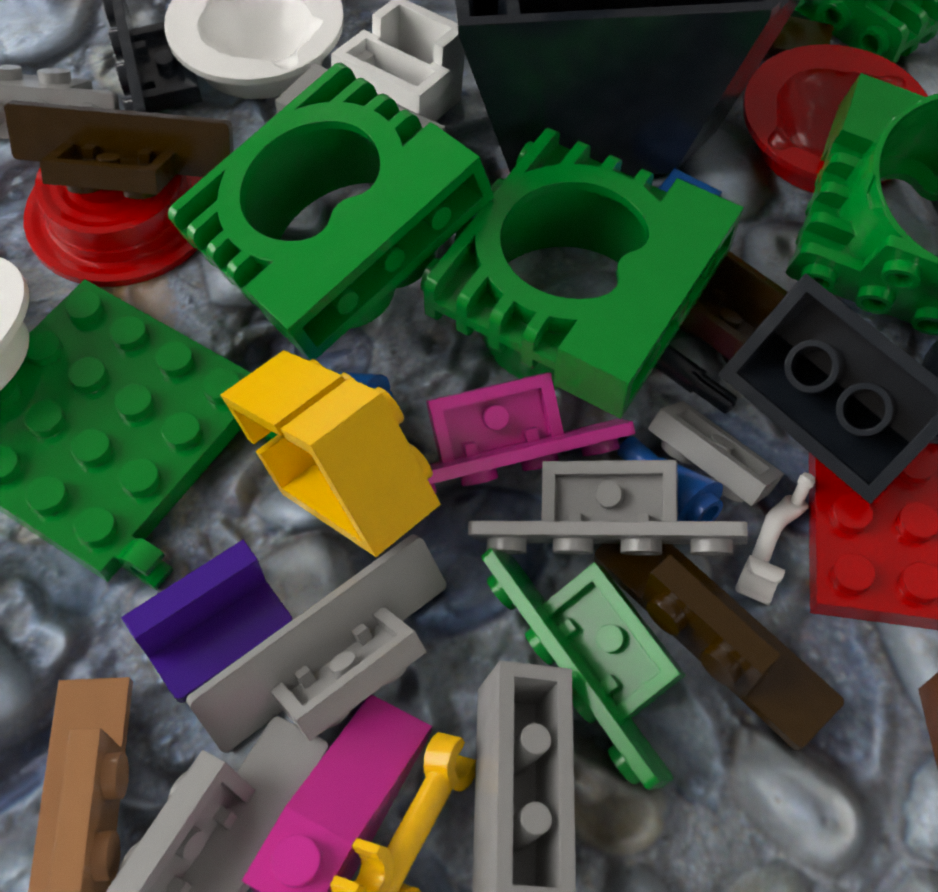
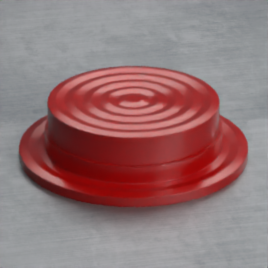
M817 44L792 48L765 61L754 72L747 84L742 109L746 127L755 143L759 146L760 153L771 170L791 185L814 193L817 175L824 165L821 157L838 106L860 73L925 97L928 96L927 93L908 72L882 56L849 46Z
M39 168L35 179V186L27 199L23 221L26 238L32 251L45 267L72 282L80 284L86 279L98 287H117L151 280L173 270L198 250L186 241L170 221L168 210L174 202L203 177L176 175L156 196L147 199H131L123 196L122 191L101 189L94 193L77 194L69 192L66 186L43 184L41 168Z

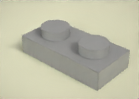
M684 401L660 408L648 427L649 431L663 440L661 446L670 456L685 464L694 463L713 477V480L720 482L723 485L722 494L733 501L740 503L745 501L753 506L771 494L784 475L782 471Z

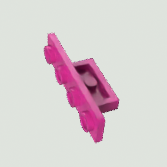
M541 373L426 400L439 462L429 464L433 475L428 481L434 492L437 493L435 483L460 477L461 486L481 484L497 479L499 477L497 468L521 462L523 471L542 469L543 461H559L558 453L576 448H581L583 456L611 452L620 448L618 438L636 434L634 423L631 420L613 419L563 431L551 373Z

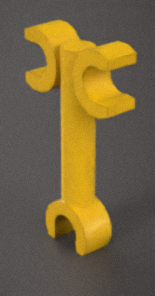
M437 732L431 738L424 755L423 768L426 778L388 846L385 847L356 838L352 847L361 860L359 874L355 881L335 875L330 883L332 892H421L419 888L403 882L452 790L458 792L466 790L475 777L476 759L459 755L465 744L462 737Z

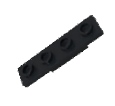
M102 0L111 28H114L108 30L117 61L124 60L122 63L115 64L124 95H131V98L122 100L124 110L154 113L203 102L196 74L184 67L170 50L165 35L164 22L133 28L126 0Z

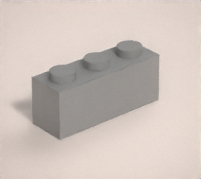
M500 660L478 688L472 892H576L572 669Z

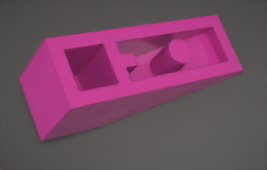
M371 694L284 807L241 881L254 892H332L330 883L335 875L351 880L361 863L359 855L352 847L356 838L369 842L373 841L433 730L432 726Z

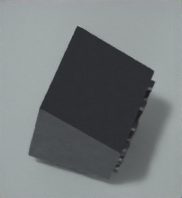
M455 0L458 36L509 172L516 166L518 156L525 144L529 141L535 142L542 132L549 127L560 132V145L572 149L577 141L586 143L591 146V159L603 163L609 155H613L622 159L621 172L630 176H636L641 169L652 172L654 175L670 174L674 168L678 170L717 132L800 0Z

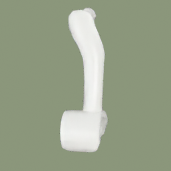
M804 472L801 474L793 495H786L765 516L752 555H749L736 584L735 590L737 593L770 606L778 583H781L785 570L769 562L782 530L809 508L805 499L809 490L815 484V477L810 473Z

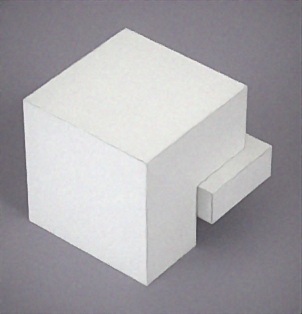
M391 0L372 14V33L363 29L331 53L332 66L336 63L345 64L353 71L356 79L364 78L370 82L378 95L384 93L395 100L396 104L435 122L461 100L465 52L458 36L457 23L408 0Z

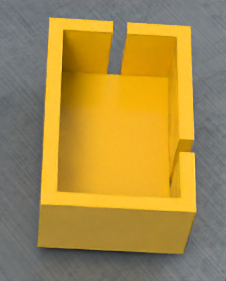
M283 350L221 394L222 399L251 443L256 444L271 432L277 434L255 452L282 495L373 556L377 557L441 505L428 481L433 475L428 461L415 446L408 443L399 426L404 421L403 413L392 396L381 387L373 389L357 382L345 372L338 374L324 368L315 359L308 361Z

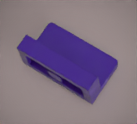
M244 539L121 617L135 641L148 656L167 688L179 703L186 702L188 695L293 620L291 614L266 581L258 559Z

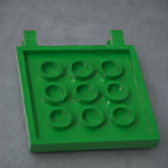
M84 279L29 333V347L24 361L13 378L0 391V511L106 582H109L122 567L144 584L157 591L174 569L162 561L165 554L145 539L241 430V427L222 399L221 394L251 372ZM271 432L264 439L270 441L277 434Z

